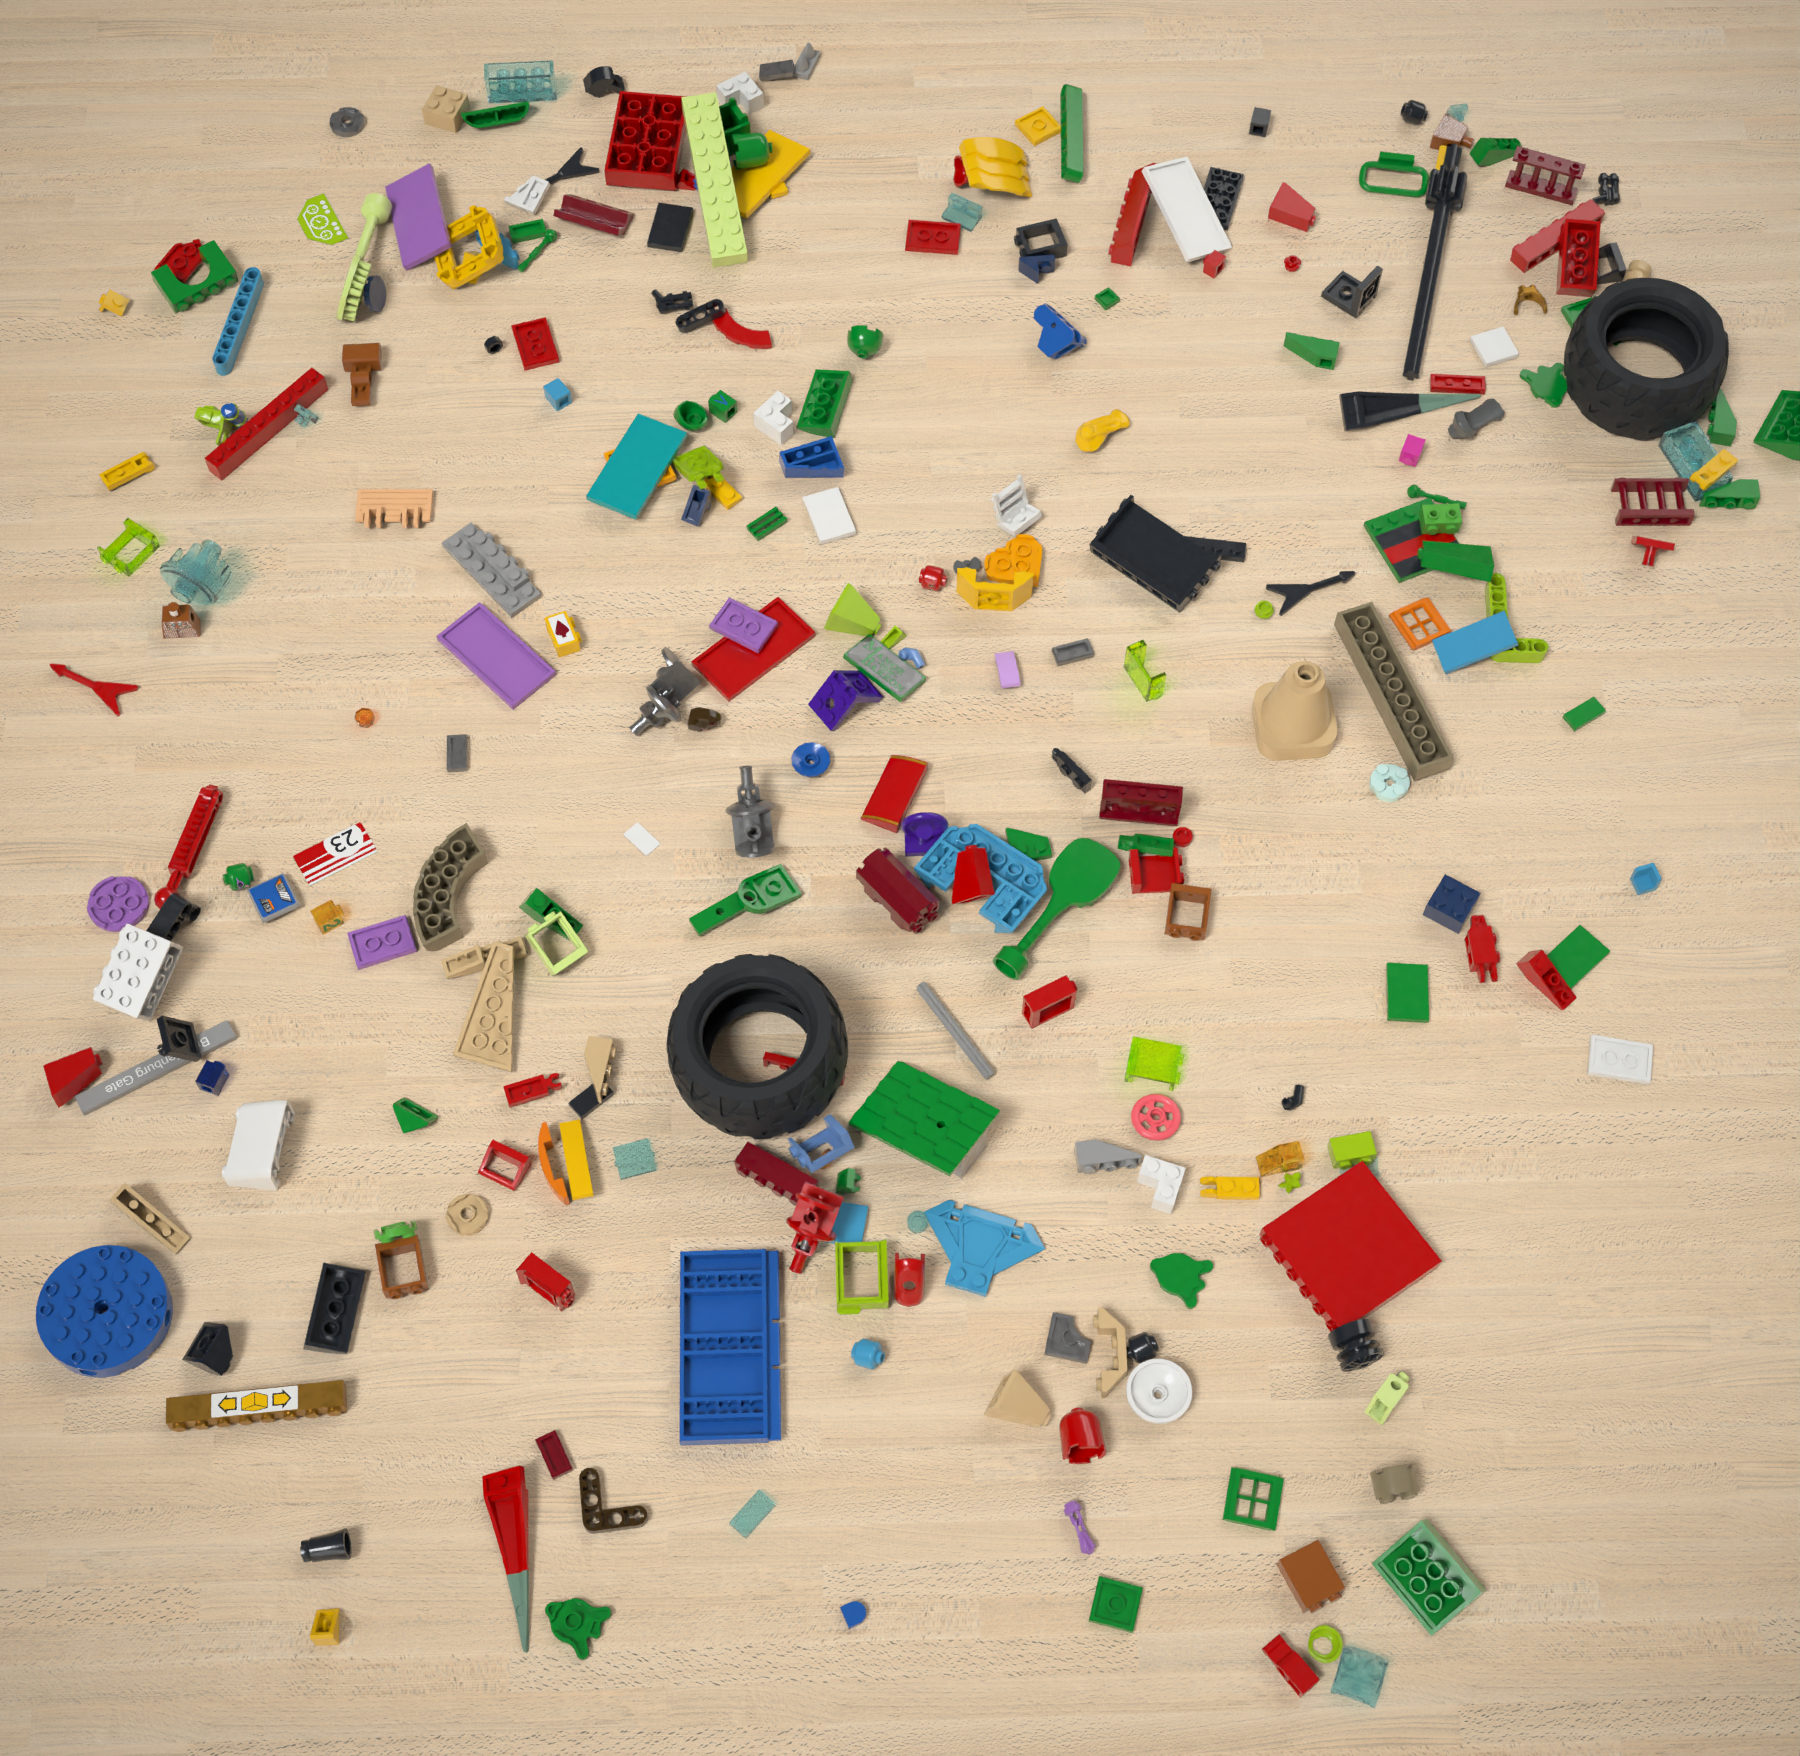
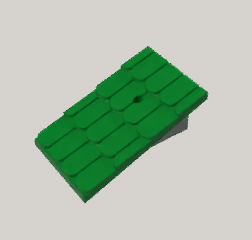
M897 1061L883 1080L879 1082L871 1095L866 1098L862 1106L854 1113L848 1125L949 1177L955 1174L962 1179L985 1150L987 1130L1000 1114V1110L904 1062Z

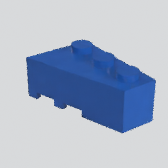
M832 436L779 452V463L785 478L844 477V466Z

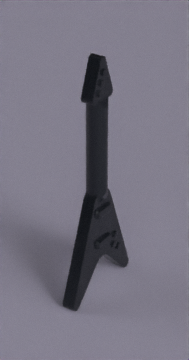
M580 147L560 168L558 173L545 180L551 185L560 179L599 173V168L580 164L583 154V148Z
M1340 571L1339 575L1309 585L1267 584L1266 590L1283 595L1286 598L1279 612V615L1283 616L1312 591L1339 582L1346 583L1355 576L1356 572Z

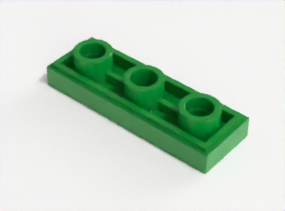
M736 891L690 917L689 922L700 937L746 910L739 904Z

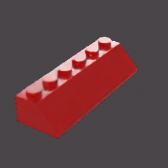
M1144 167L1134 171L1133 178H1129L1127 188L1130 189L1125 191L1124 195L1126 203L1122 204L1120 209L1122 217L1117 219L1116 228H1118V231L1114 230L1112 238L1114 244H1110L1108 254L1111 255V263L1130 267L1132 265L1152 194L1142 173Z

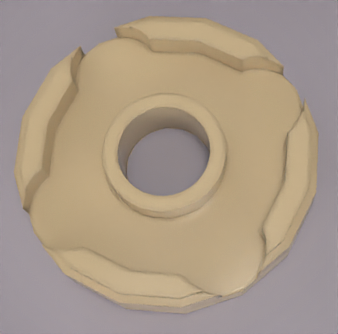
M463 1194L454 1198L449 1203L446 1213L449 1227L455 1233L462 1236H471L479 1233L486 1226L489 1217L486 1203L479 1196ZM466 1210L473 1212L472 1217L469 1219L462 1218V1213Z

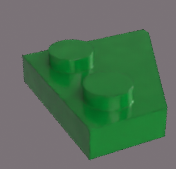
M1005 828L1008 844L1034 861L1052 858L1048 837Z

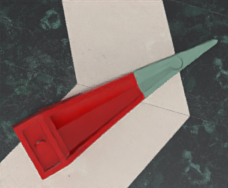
M519 1465L482 1476L484 1500L497 1538L510 1587L522 1649L528 1653V1489H526L525 1469Z

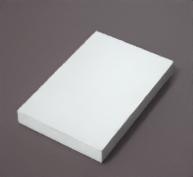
M838 487L803 497L804 505L820 545L856 535L855 527Z
M1591 1034L1587 1074L1649 1085L1651 1082L1653 1045Z

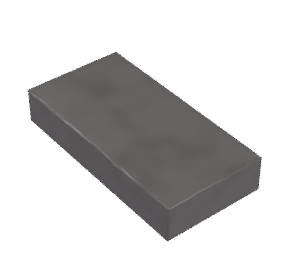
M793 59L760 64V81L793 77L794 75Z
M1088 638L1052 647L1051 650L1057 667L1094 657V652Z
M447 735V772L467 771V735Z

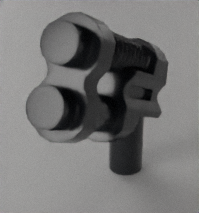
M1601 173L1598 177L1600 196L1592 198V200L1596 204L1604 202L1605 206L1619 203V176L1616 173H1612L1610 176L1606 173Z
M656 289L651 292V295L656 300V308L661 314L681 309L690 310L691 307H694L693 300H689L692 299L691 292H687V290L682 291L680 294L672 295V293H668L665 297ZM676 301H684V303L674 304Z

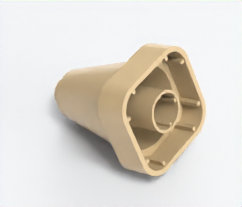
M1309 661L1293 663L1278 682L1265 683L1256 690L1252 704V716L1257 747L1264 757L1274 761L1314 759L1325 757L1332 751L1337 736V724L1332 695L1326 686L1324 672L1318 665Z

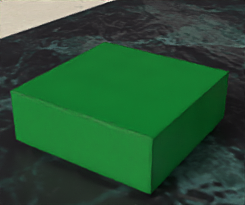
M1109 287L1095 295V300L1105 311L1120 302V298Z

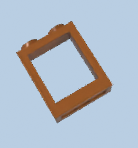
M1172 883L1164 934L1173 938L1186 937L1194 941L1204 940L1212 889ZM1174 900L1204 904L1201 928L1171 924Z
M418 1235L395 1239L388 1243L375 1244L382 1290L386 1299H399L402 1295L409 1293L416 1295L429 1289L421 1242ZM415 1251L420 1280L390 1287L385 1258Z

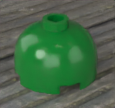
M866 325L852 326L847 334L849 349L857 357L863 359L878 353L882 346L883 333L877 328L875 331L869 330Z

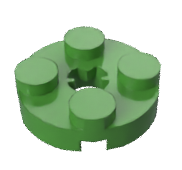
M410 1220L411 1225H405V1222H398L381 1227V1232L375 1229L373 1230L375 1239H379L381 1243H388L394 1241L396 1236H402L403 1238L415 1236V1230H417L416 1220Z

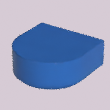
M853 1601L840 1607L849 1629L864 1622L866 1609L862 1603Z

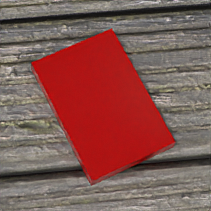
M908 220L905 251L958 255L961 223Z
M546 317L511 325L524 371L560 362Z

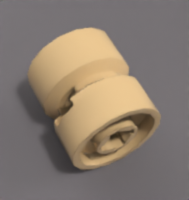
M1643 260L1630 262L1623 281L1633 278H1649L1652 271L1651 266Z

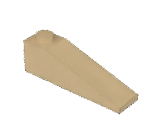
M126 1183L110 1198L109 1202L174 1254L190 1239L187 1234Z

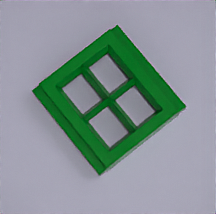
M1231 1467L1222 1520L1275 1531L1284 1478ZM1242 1478L1254 1480L1251 1496L1239 1494ZM1258 1481L1270 1484L1268 1500L1256 1498ZM1239 1498L1250 1501L1248 1517L1236 1514ZM1255 1502L1267 1504L1265 1520L1252 1518Z

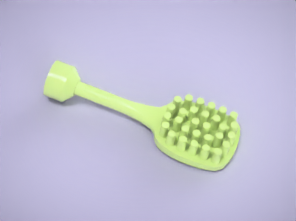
M371 193L364 199L361 213L367 221L344 283L337 312L338 320L346 319L354 322L357 316V309L360 307L364 286L367 284L371 264L364 262V258L376 225L387 222L392 210L390 200L384 195Z

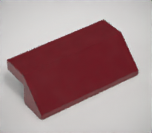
M564 194L561 208L554 209L553 216L620 236L625 234L634 217V213L576 195Z

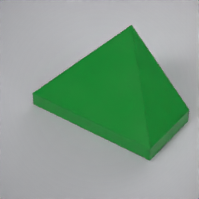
M405 1097L394 1102L392 1106L403 1134L428 1126L438 1119L436 1114Z

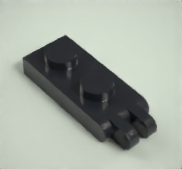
M1054 748L1052 750V759L1057 763L1060 772L1064 776H1068L1078 790L1081 789L1084 793L1091 790L1092 779L1065 752Z

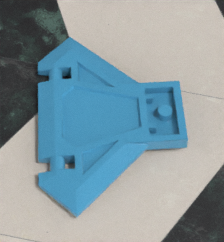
M947 1200L924 1212L951 1262L945 1285L986 1297L992 1276L1045 1250L1032 1224L1024 1223L1023 1228L1015 1226L1016 1220L965 1204L962 1210L954 1208L956 1202L952 1200ZM951 1216L957 1217L959 1220H952ZM1012 1234L1020 1236L1019 1240L1011 1238Z

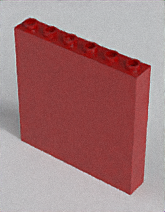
M1363 1161L1264 1226L1259 1234L1262 1244L1266 1248H1270L1275 1261L1283 1265L1288 1278L1293 1282L1295 1281L1300 1287L1301 1295L1305 1299L1308 1298L1313 1304V1310L1318 1316L1323 1317L1326 1321V1327L1330 1332L1346 1323L1365 1319L1436 1270L1442 1262Z

